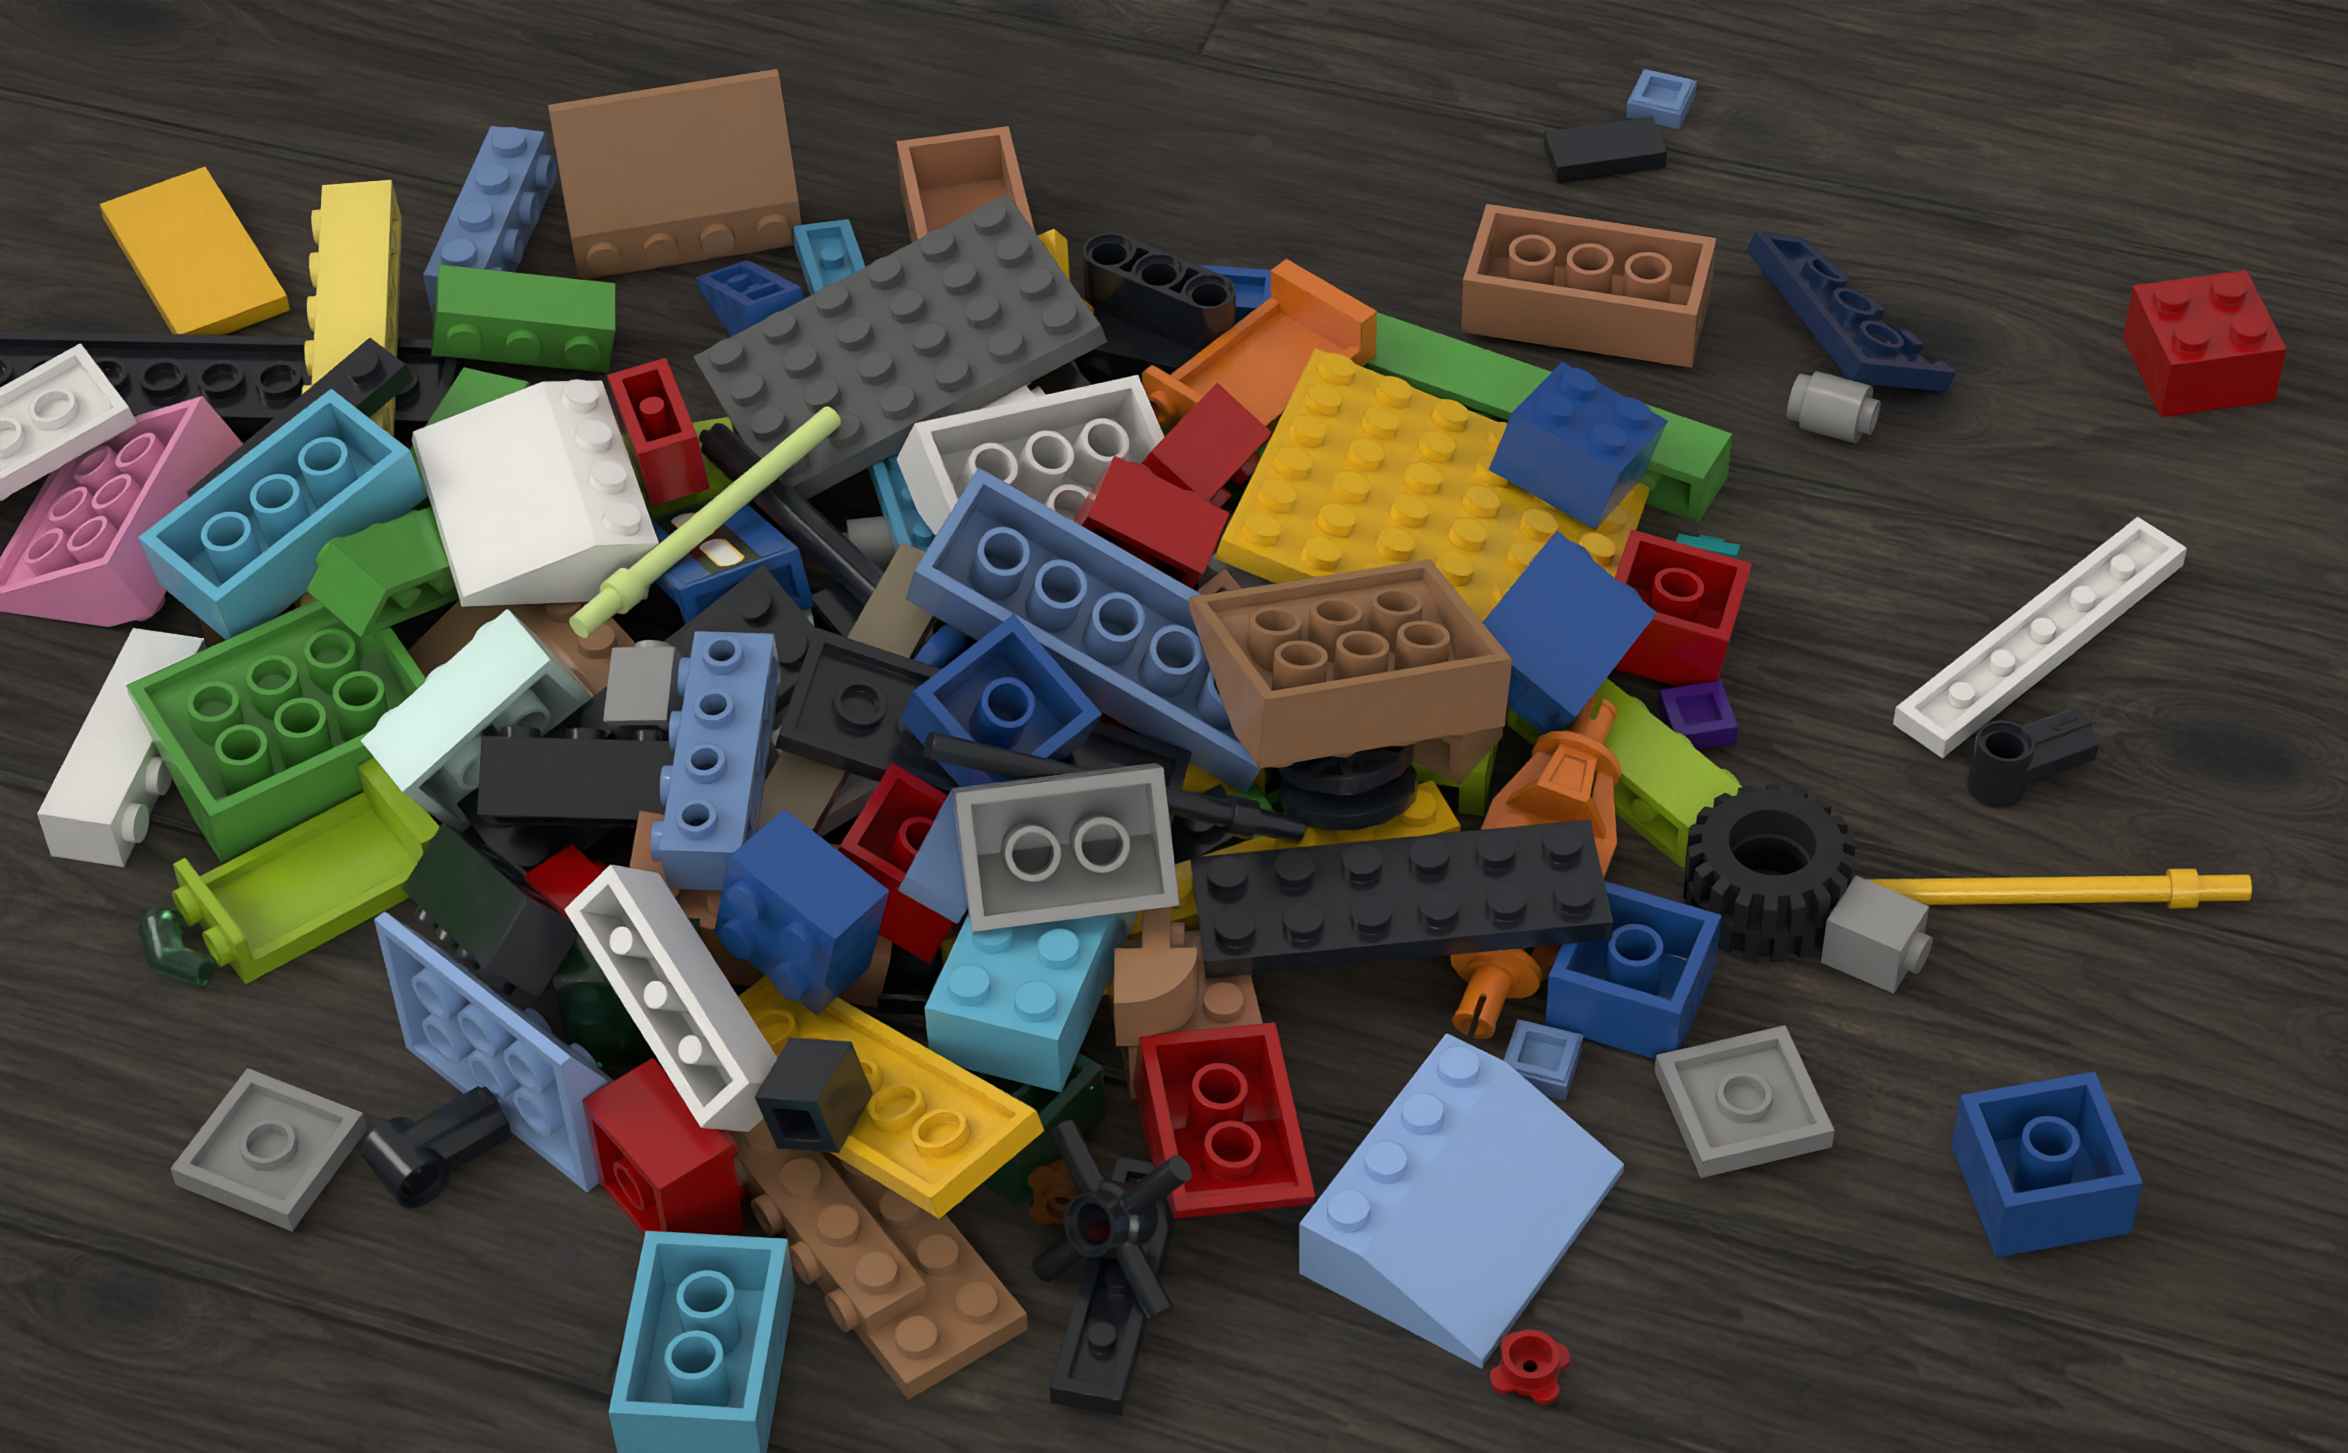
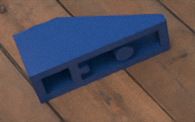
M745 260L695 278L698 289L731 337L763 321L771 314L782 311L804 299L800 286L750 260Z

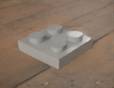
M1786 1025L1656 1055L1654 1072L1700 1178L1832 1147L1835 1130Z
M247 1068L170 1169L175 1185L293 1231L367 1131L364 1115L360 1111Z

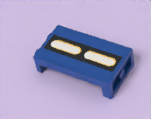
M714 498L651 519L659 544ZM748 504L652 583H656L680 607L684 625L762 564L801 611L814 607L799 548Z

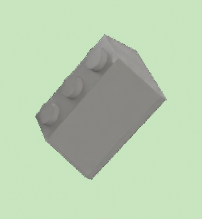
M1151 763L952 788L959 854L972 932L1179 906L1164 769L1162 766Z

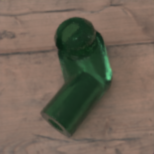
M168 906L150 909L143 916L138 929L147 965L156 972L199 987L207 985L214 974L215 959L211 955L183 946L181 937L184 935V931L179 929V925L186 921L182 913Z

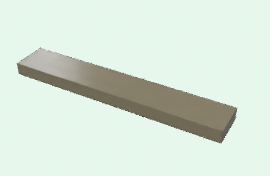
M903 542L901 543L847 638L914 660L937 619L932 614L905 600L914 570L926 553L925 551ZM782 751L764 784L758 831L783 809H786L817 834L850 773Z

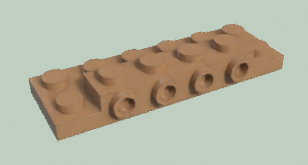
M764 1118L749 1132L729 1130L739 1151V1155L733 1159L735 1172L743 1184L745 1193L751 1199V1208L758 1224L769 1237L778 1234L781 1239H788L791 1264L798 1276L807 1285L814 1281L825 1293L826 1306L837 1326L845 1333L852 1329L908 1400L1028 1330L1027 1313L946 1214L938 1219L830 1152L777 1148Z

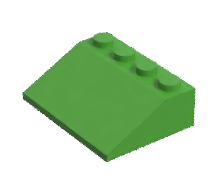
M315 600L127 684L126 687L194 821L222 863L281 835L363 792L357 766L374 756L361 742V739L376 727L377 722L386 712L398 707L422 686L426 678L391 627L360 637L322 603Z

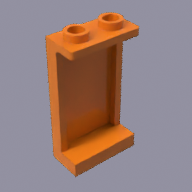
M1285 259L1271 270V298L1171 375L1154 365L1148 367L1142 372V386L1160 427L1172 430L1207 392L1218 383L1273 434L1314 348L1327 353L1344 355L1361 367L1376 356L1377 311ZM1272 434L1266 439V441L1260 447H1262L1265 443H1267L1270 440Z

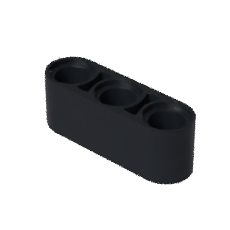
M1115 232L1094 235L1084 244L1085 299L1095 309L1199 352L1236 325V289L1233 282L1224 275Z

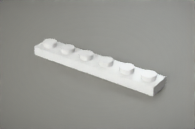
M2136 517L1900 703L1895 709L1893 725L1941 758H1944L2181 568L2184 564L2187 548L2141 518Z

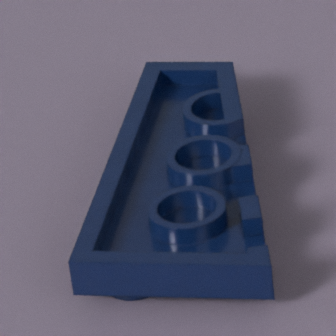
M1755 232L1747 252L1762 269L1764 278L1774 284L1786 299L1788 308L1795 315L1799 316L1814 334L1815 342L1825 349L1841 368V374L1845 379L1871 385L1872 387L1873 385L1941 392L1948 391L1957 372L1944 361H1935L1934 364H1930L1919 354L1924 343L1909 330H1900L1898 334L1881 320L1885 309L1872 297H1866L1855 290L1845 288L1850 278L1805 238L1793 235Z

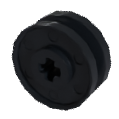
M1414 744L1408 746L1393 745L1358 751L1346 757L1329 756L1294 762L1287 767L1278 768L1282 775L1279 788L1281 805L1286 814L1304 818L1306 826L1328 831L1358 830L1383 824L1403 814L1416 801L1418 778L1417 772L1412 766L1415 751Z

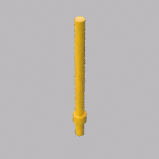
M2167 869L2166 876L1866 879L1925 905L2167 902L2169 909L2197 908L2199 902L2250 901L2252 894L2249 874L2198 875L2196 869Z

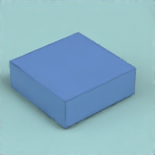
M1643 69L1627 102L1626 118L1638 119L1653 116L1657 125L1680 129L1695 98L1697 81Z
M1518 1019L1504 1061L1546 1097L1566 1101L1582 1052L1583 1034Z

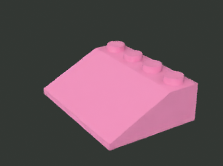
M203 396L134 416L137 422L136 425L49 474L0 557V612L111 627L134 620L145 621L154 616L163 607L166 600L164 595L167 590L158 583L138 537L189 498L186 493L243 445Z

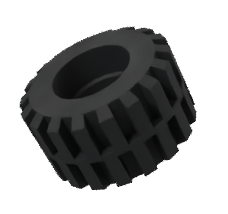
M1766 784L1765 790H1755L1752 785L1738 788L1737 795L1734 797L1726 792L1714 798L1713 808L1704 806L1697 814L1696 825H1691L1688 836L1683 898L1686 899V905L1722 915L1718 943L1719 949L1727 953L1734 949L1742 951L1743 958L1757 961L1758 955L1770 956L1771 962L1786 961L1787 954L1794 953L1799 958L1813 954L1814 944L1823 947L1827 919L1853 880L1856 860L1854 857L1856 849L1854 837L1847 835L1848 824L1841 815L1831 816V805L1822 799L1813 802L1807 799L1808 792L1794 788L1792 793L1780 791V785ZM1754 870H1771L1784 875H1765L1754 872Z

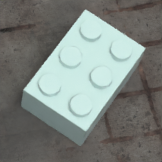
M506 609L495 620L484 624L476 632L473 640L451 660L435 668L427 676L425 683L402 704L386 712L379 719L376 727L361 739V742L405 795L443 823L444 821L463 832L471 823L457 806V803L479 787L482 736L501 737L502 727L525 726L540 729L542 737L594 696L554 650L511 611Z

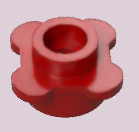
M1523 1330L1506 1335L1500 1344L1502 1352L1500 1365L1493 1368L1490 1372L1492 1388L1500 1394L1516 1392L1523 1396H1529L1537 1404L1545 1405L1554 1402L1560 1394V1386L1557 1383L1560 1371L1566 1369L1570 1364L1568 1349L1563 1344L1555 1342L1546 1333L1537 1330ZM1532 1366L1537 1369L1534 1372H1527L1523 1367Z

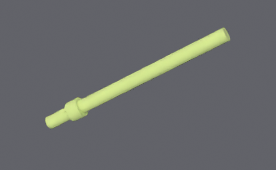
M830 407L822 408L630 569L620 568L601 583L600 593L569 619L570 626L574 632L582 638H587L616 613L626 614L643 600L646 595L645 589L835 431L841 425L840 417L836 411Z

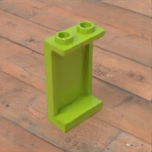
M374 757L357 766L363 792L201 876L197 874L186 858L173 864L180 887L172 891V897L178 911L189 926L199 922L205 930L202 932L205 944L216 963L220 967L230 963L245 984L258 979L410 898L402 890V887L440 827L425 809L399 789Z

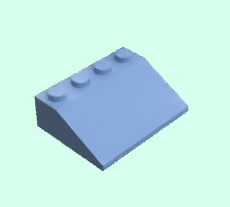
M385 911L375 918L374 922L406 1048L463 1094L477 1086L481 1088L486 1086L498 1100L502 1112L509 1121L511 1132L588 1193L599 1184L582 1100L614 1080L597 1067L592 1056L582 1046L576 1043H572L569 1046L552 1033L548 1023L537 1011L532 1008L521 1009L507 998L506 994L478 978L473 970L456 957Z
M1446 1033L1300 1222L1299 1274L1482 1369L1500 1345L1501 1340L1513 1327L1622 1175L1624 1163L1508 1063Z

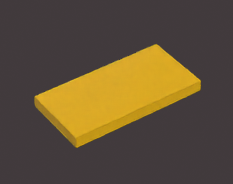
M206 167L100 204L104 221L172 334L226 335L290 311L286 293Z

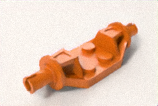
M1593 695L1571 722L1568 731H1551L1538 738L1531 751L1532 758L1493 798L1481 830L1590 820L1603 879H1605L1617 845L1614 787L1621 776V765L1614 753L1604 745L1612 724L1616 721L1618 711L1610 701L1603 699L1597 717L1593 720L1592 710L1597 700V696ZM1562 944L1532 947L1534 951L1531 955L1525 952L1526 948L1450 955L1452 967L1461 978L1468 982L1459 1008L1452 1018L1456 1029L1468 1035L1475 1014L1480 1012L1479 1024L1474 1038H1491L1496 1030V1023L1505 999H1522L1534 995L1541 982L1549 977Z

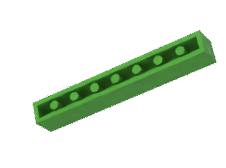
M1378 312L1376 356L1362 366L1384 376L1398 377L1415 389L1440 399L1457 401L1469 411L1496 422L1506 423L1509 422L1512 412L1552 373L1551 371ZM1647 405L1653 413L1668 420L1646 472L1639 481L1650 488L1645 504L1699 523L1728 478L1732 433Z

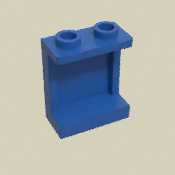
M1556 531L1538 551L1526 569L1482 622L1512 658L1507 705L1542 734L1551 731H1563L1576 718L1657 614V612L1642 601L1636 590L1615 579L1592 559L1584 547L1569 541L1559 531Z

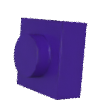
M1721 681L1659 690L1658 710L1663 723L1674 732H1679L1686 736L1696 750L1736 744L1738 725Z

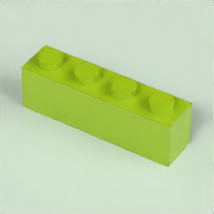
M1606 678L1594 693L1597 696V700L1592 710V719H1596L1603 699L1610 701L1618 711L1616 721L1612 724L1604 745L1614 753L1621 765V776L1614 787L1615 814L1685 871L1688 836L1691 825H1696L1697 814L1704 806L1713 808L1714 798L1725 792L1733 797L1736 796L1738 788L1743 786L1740 785L1731 772L1726 769H1720L1696 750L1686 736L1679 732H1674L1651 714L1641 700L1629 696ZM1508 706L1507 725L1534 746L1535 742L1543 734ZM1570 724L1563 731H1568Z

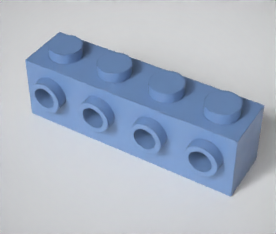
M490 127L423 274L432 321L439 264L506 272L516 271L556 179V159L548 153L545 132L515 127Z
M695 631L691 657H681L678 692L680 697H684L682 711H672L670 716L669 745L671 751H675L673 765H663L661 770L660 800L661 804L666 806L664 821L655 820L653 822L650 844L652 860L662 862L666 884L669 889L722 891L729 856L758 832L781 676L774 634Z

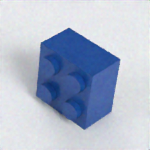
M1561 362L1512 412L1489 470L1596 530L1643 478L1668 420L1653 413L1640 400L1625 397L1599 383L1591 373L1580 368H1572Z
M1013 614L914 690L901 720L923 746L928 734L932 731L1062 761L1087 741L1102 713ZM938 761L959 787L1017 780Z
M783 809L729 856L714 935L720 939L725 949L731 955L740 960H747L770 978L775 988L784 997L791 1001H799L817 1016L870 967L889 890L786 809Z
M1604 881L1613 919L1612 940L1562 944L1549 973L1545 1026L1583 1034V1038L1656 1059L1658 1054L1680 1050L1683 1047L1716 967L1722 915Z
M2096 1072L1960 1095L1951 1147L1995 1257L2131 1233L2143 1182Z

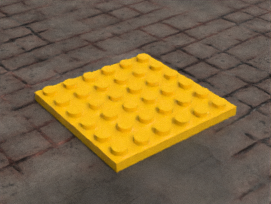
M1314 348L1228 524L1215 559L1275 584L1430 559L1481 622H1483L1526 569L1533 557L1556 531H1559L1569 541L1584 547L1592 559L1615 578L1631 529H1637L1650 488L1638 482L1595 530L1489 470L1508 423L1496 422L1467 410L1465 406L1457 401L1440 399L1415 389L1398 377L1384 376L1361 367L1344 355L1327 353Z

